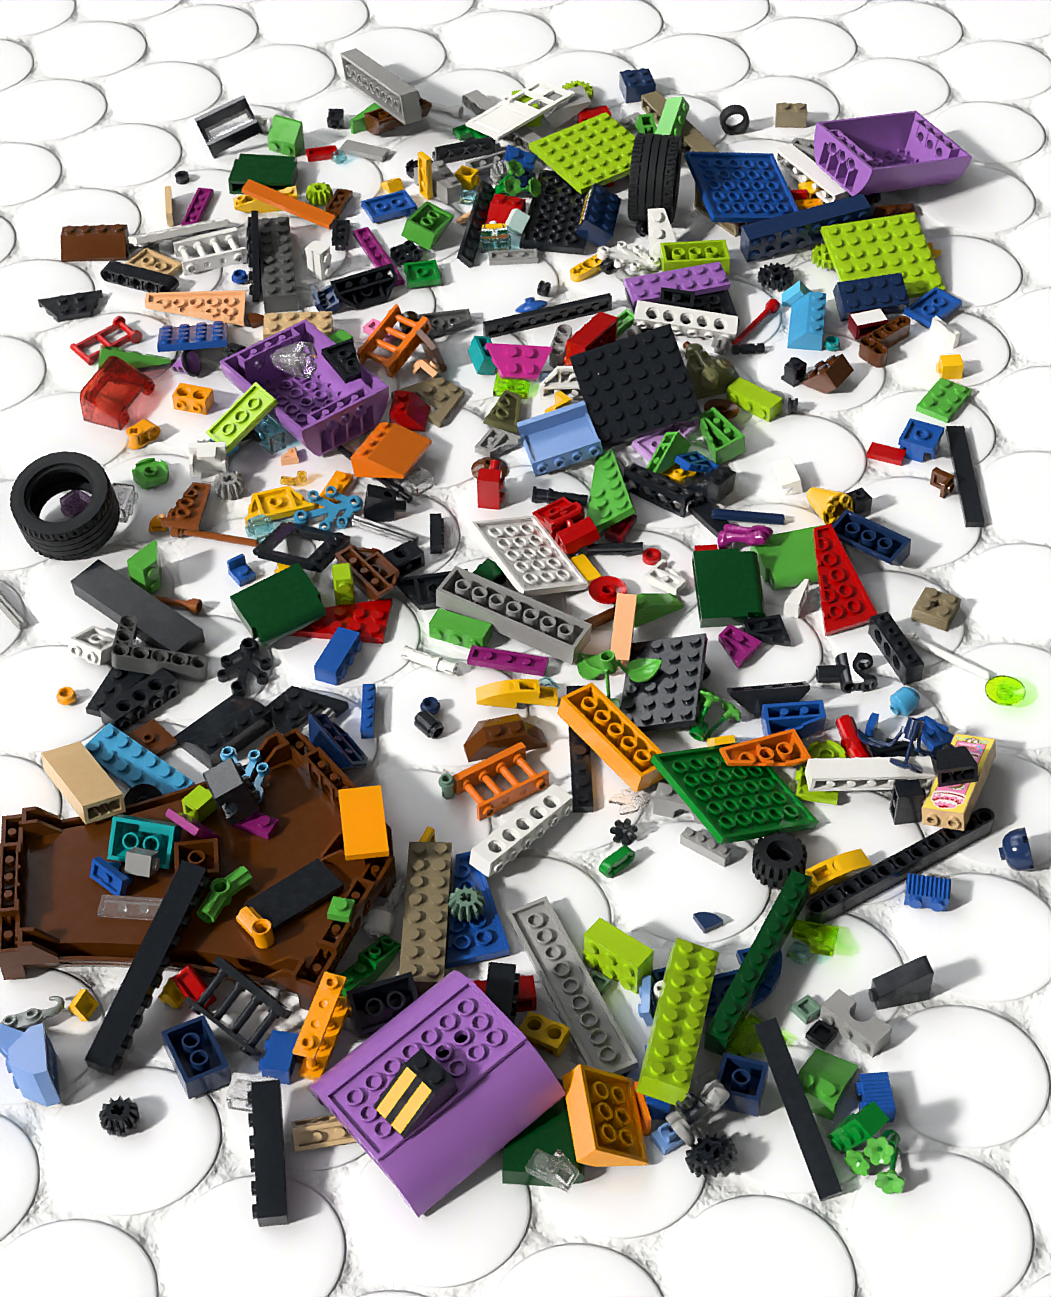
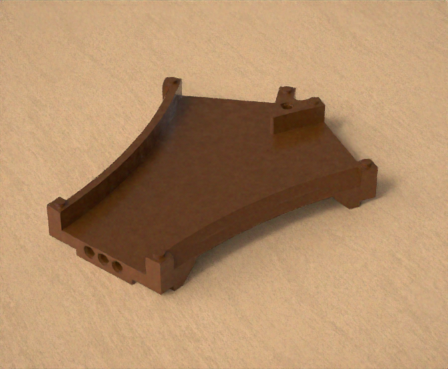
M298 728L283 735L277 731L267 736L258 748L262 756V760L259 763L265 762L270 768V773L266 776L261 786L264 795L262 801L258 803L261 808L258 812L279 820V826L269 840L231 826L226 819L222 806L216 804L217 809L201 823L221 836L219 841L218 838L201 839L182 828L180 842H174V861L171 868H159L150 877L133 875V881L127 886L125 896L119 899L89 877L92 859L98 856L107 862L121 863L119 871L124 873L125 862L107 859L113 816L85 824L79 816L61 820L60 816L36 806L22 808V814L2 816L0 843V968L3 979L26 978L27 969L129 968L181 861L185 860L206 868L210 882L207 889L202 890L200 904L196 910L193 909L190 915V925L187 929L183 930L181 943L177 949H174L171 955L172 962L169 968H165L164 971L179 972L191 964L199 975L215 977L219 967L213 962L218 956H221L235 965L262 988L298 997L300 1008L309 1011L324 972L334 973L377 897L380 896L387 899L396 883L392 830L386 823L389 856L345 860L338 790L358 787L320 747L316 748ZM256 768L251 777L253 783L258 775ZM206 781L178 791L125 806L126 812L121 814L175 823L165 815L168 808L184 813L181 800L198 785L205 789L209 788ZM317 858L344 886V889L334 896L355 900V907L349 923L327 918L332 896L274 932V943L270 947L263 949L255 945L254 939L236 919L240 910L246 907L248 900ZM240 866L248 869L253 877V882L232 896L231 903L224 906L215 922L210 924L203 922L197 916V910L210 892L211 882L217 878H225ZM230 976L228 977V979L225 978L226 980L235 981Z

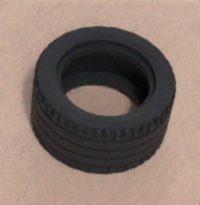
M638 133L636 135L632 151L628 188V218L631 221L648 222L647 209L665 208L670 224L674 222L682 156V140L679 136Z
M62 451L50 453L36 459L18 475L10 493V509L26 542L35 552L49 559L68 561L80 559L94 553L103 547L113 536L120 519L119 501L104 468L91 457L77 452ZM82 490L92 494L90 502L84 511L70 520L48 522L39 518L41 510L47 501L61 492Z

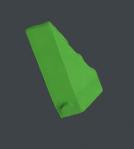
M100 345L98 369H101L102 373L112 374V371L117 372L170 363L171 359L153 354L142 355V353L137 351L125 352L122 348Z

